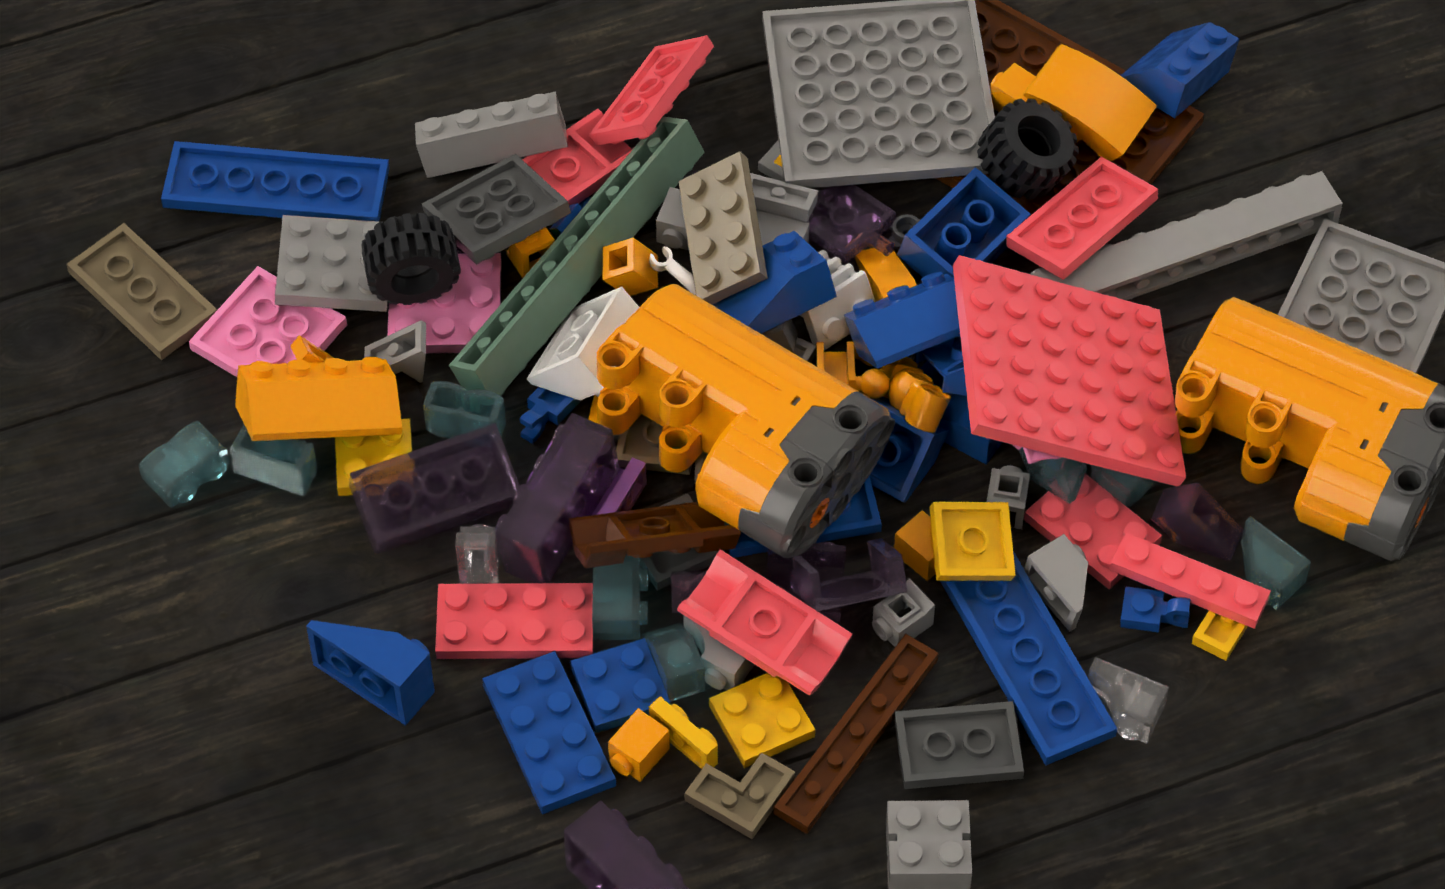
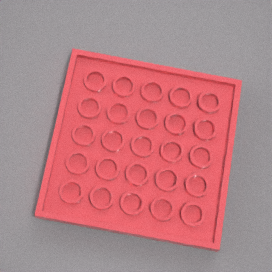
M959 255L953 263V274L971 434L1180 487L1186 479L1177 415H1175L1176 409L1160 309Z

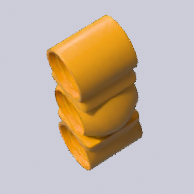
M909 357L881 367L880 370L884 371L890 380L889 390L883 397L889 399L890 404L899 410L901 415L905 416L906 422L925 432L935 433L951 396L948 393H943L939 386L934 385L933 380L924 374L922 369L917 368L918 364Z

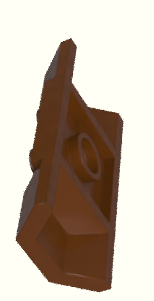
M698 502L569 518L574 552L585 568L622 564L626 554L635 558H647L655 552L685 553L690 551L691 548H694L697 553L719 551L720 549H735L741 535V531L731 525L725 526L723 520L701 508Z

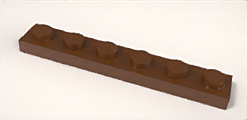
M905 634L776 803L774 815L808 834L894 720L895 711H900L936 664L939 653Z

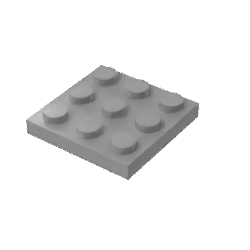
M283 215L275 305L387 312V300L381 301L369 289L361 247L366 233L369 230H374V226L379 221Z

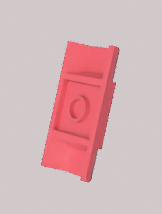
M596 109L566 130L568 147L529 155L522 159L563 196L569 205L579 204L598 191L634 149V147H629L624 141L616 145L609 143L596 146L589 134L604 115L599 109Z
M721 549L689 598L682 601L677 608L678 612L708 630L711 637L773 677L778 675L809 696L820 687L852 636V633Z

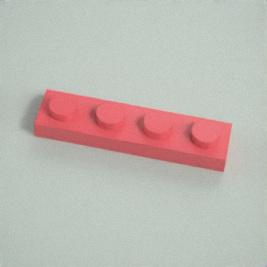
M1127 532L1110 565V571L1177 598L1191 599L1190 603L1253 629H1255L1271 592V590Z

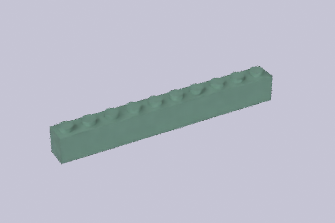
M664 116L656 125V131L651 136L640 140L449 364L450 369L469 398L495 403L504 394L506 388L525 369L527 363L546 344L553 332L569 316L574 307L603 274V247L633 238L665 200L669 188H675L679 183L678 181L682 180L692 170L694 164L704 154V150L688 120Z

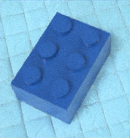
M975 167L905 234L897 256L921 277L935 272H943V275L948 274L954 277L953 263L959 255L991 264L1008 248L1006 246V236L1030 217L1031 214Z

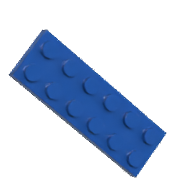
M174 141L161 201L163 208L282 218L283 215L379 221L390 169L389 159Z
M1013 551L1016 576L1012 581L940 582L1008 701H1013L1017 717L1046 766L1116 737L1117 727Z

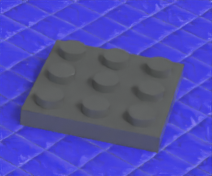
M516 154L422 203L424 213L427 216L435 215L440 217V221L445 220L449 224V227L453 230L455 244L475 264L492 258L496 253L525 240L531 234L546 226L553 225L559 219L571 213L568 201Z

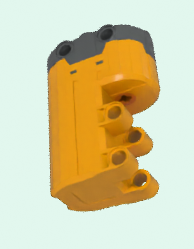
M677 284L662 287L654 292L625 323L616 328L597 351V379L604 387L597 398V424L599 428L609 435H619L627 431L641 414L663 427L659 436V462L665 470L673 473L687 470L703 451L708 455L696 480L695 490L698 505L783 558H791L804 553L817 542L824 530L840 517L851 498L860 491L863 483L873 471L895 426V419L891 417L889 409Z
M1235 297L1224 301L1218 308L1178 379L1175 395V405L1177 408L1175 415H1177L1182 453L1191 454L1199 451L1204 446L1212 429L1216 428L1246 441L1242 452L1240 469L1243 477L1250 483L1263 484L1269 481L1282 458L1306 467L1308 472L1297 493L1294 505L1295 513L1300 522L1389 561L1400 560L1404 556L1423 519H1425L1445 476V385ZM1191 427L1197 430V432L1186 433L1181 429ZM1254 457H1260L1265 459L1267 462L1258 464L1253 462L1251 459Z

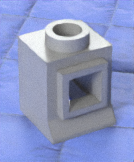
M1011 465L1003 466L1001 469L992 468L986 502H1008L1009 511L1016 512L1014 528L1022 529L1030 474L1023 473L1020 468Z
M908 579L902 586L907 591L906 593L888 596L873 607L872 626L874 631L882 640H889L894 647H896L905 634L915 638L931 627L934 622L935 604L911 579ZM908 607L912 609L901 618L896 615L902 609L905 610Z

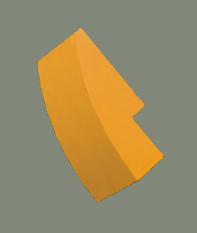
M1063 44L1055 49L1023 94L1027 99H1035L1040 105L1043 102L1050 105V109L1054 112L1058 110L1062 114L1061 118L1064 121H1069L1072 128L1070 131L1076 134L1078 141L1082 139L1100 157L1110 162L1126 152L1157 107L1143 92L1112 69Z

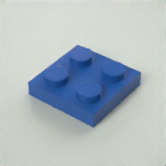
M645 638L570 661L571 670L595 733L622 726L638 708L649 715V706L660 696L670 704Z

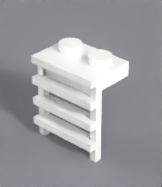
M821 250L818 253L827 260L837 297L800 316L805 320L812 344L816 345V342H824L825 351L850 334L844 314L854 311L853 306L861 301L873 299L875 302L866 272L861 270L857 273L854 271L853 265L848 263L844 266L841 264L840 258L835 256L831 259L827 251Z

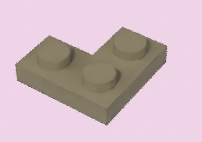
M761 753L741 782L706 763L684 793L685 801L753 839L774 810L776 803L795 780V771Z

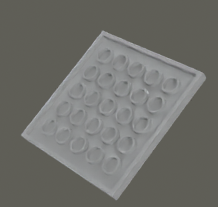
M899 0L762 12L785 183L807 188L966 176L975 167L983 174H989L988 171H983L980 165L983 160L978 158L977 150L980 148L978 145L979 138L995 118L975 0Z

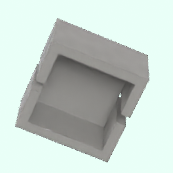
M969 800L888 801L886 815L888 889H970L972 858Z

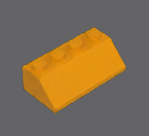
M365 357L362 360L345 361L339 358H330L325 362L291 360L288 363L271 364L265 361H256L250 365H238L235 407L252 441L402 434L396 376L386 359Z

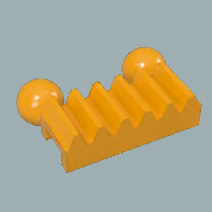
M816 342V367L855 390L862 391L864 395L871 399L881 398L888 392L890 380L884 371L874 368L867 370L862 376H856L855 359H860L867 366L873 365L858 356L853 342H847V352H824V342Z

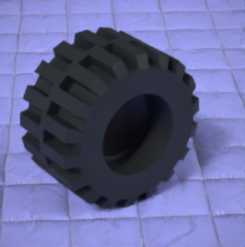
M1017 99L1013 103L1009 102L997 114L979 138L978 145L980 148L977 150L978 158L983 160L980 164L983 171H988L990 174L988 178L994 183L997 182L1004 192H1012L1013 197L1021 198L1024 195L1027 200H1034L1037 196L1040 198L1046 196L1049 192H1052L1077 161L1075 157L1079 154V147L1075 143L1078 139L1075 133H1071L1070 129L1072 126L1069 121H1064L1061 118L1062 114L1058 110L1054 112L1050 109V105L1044 102L1040 105L1035 99H1028L1026 102L1023 99Z
M407 213L399 217L393 216L387 218L385 222L376 224L374 230H369L365 235V239L362 240V256L367 283L371 293L377 295V298L381 301L388 300L390 304L395 305L399 303L403 305L425 303L427 300L441 297L442 293L450 291L453 288L452 284L457 283L459 280L461 268L453 230L445 220L440 221V217L435 215L427 216L426 213H417L415 215Z

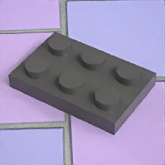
M1013 701L895 711L894 721L904 789L1023 779L1024 767Z

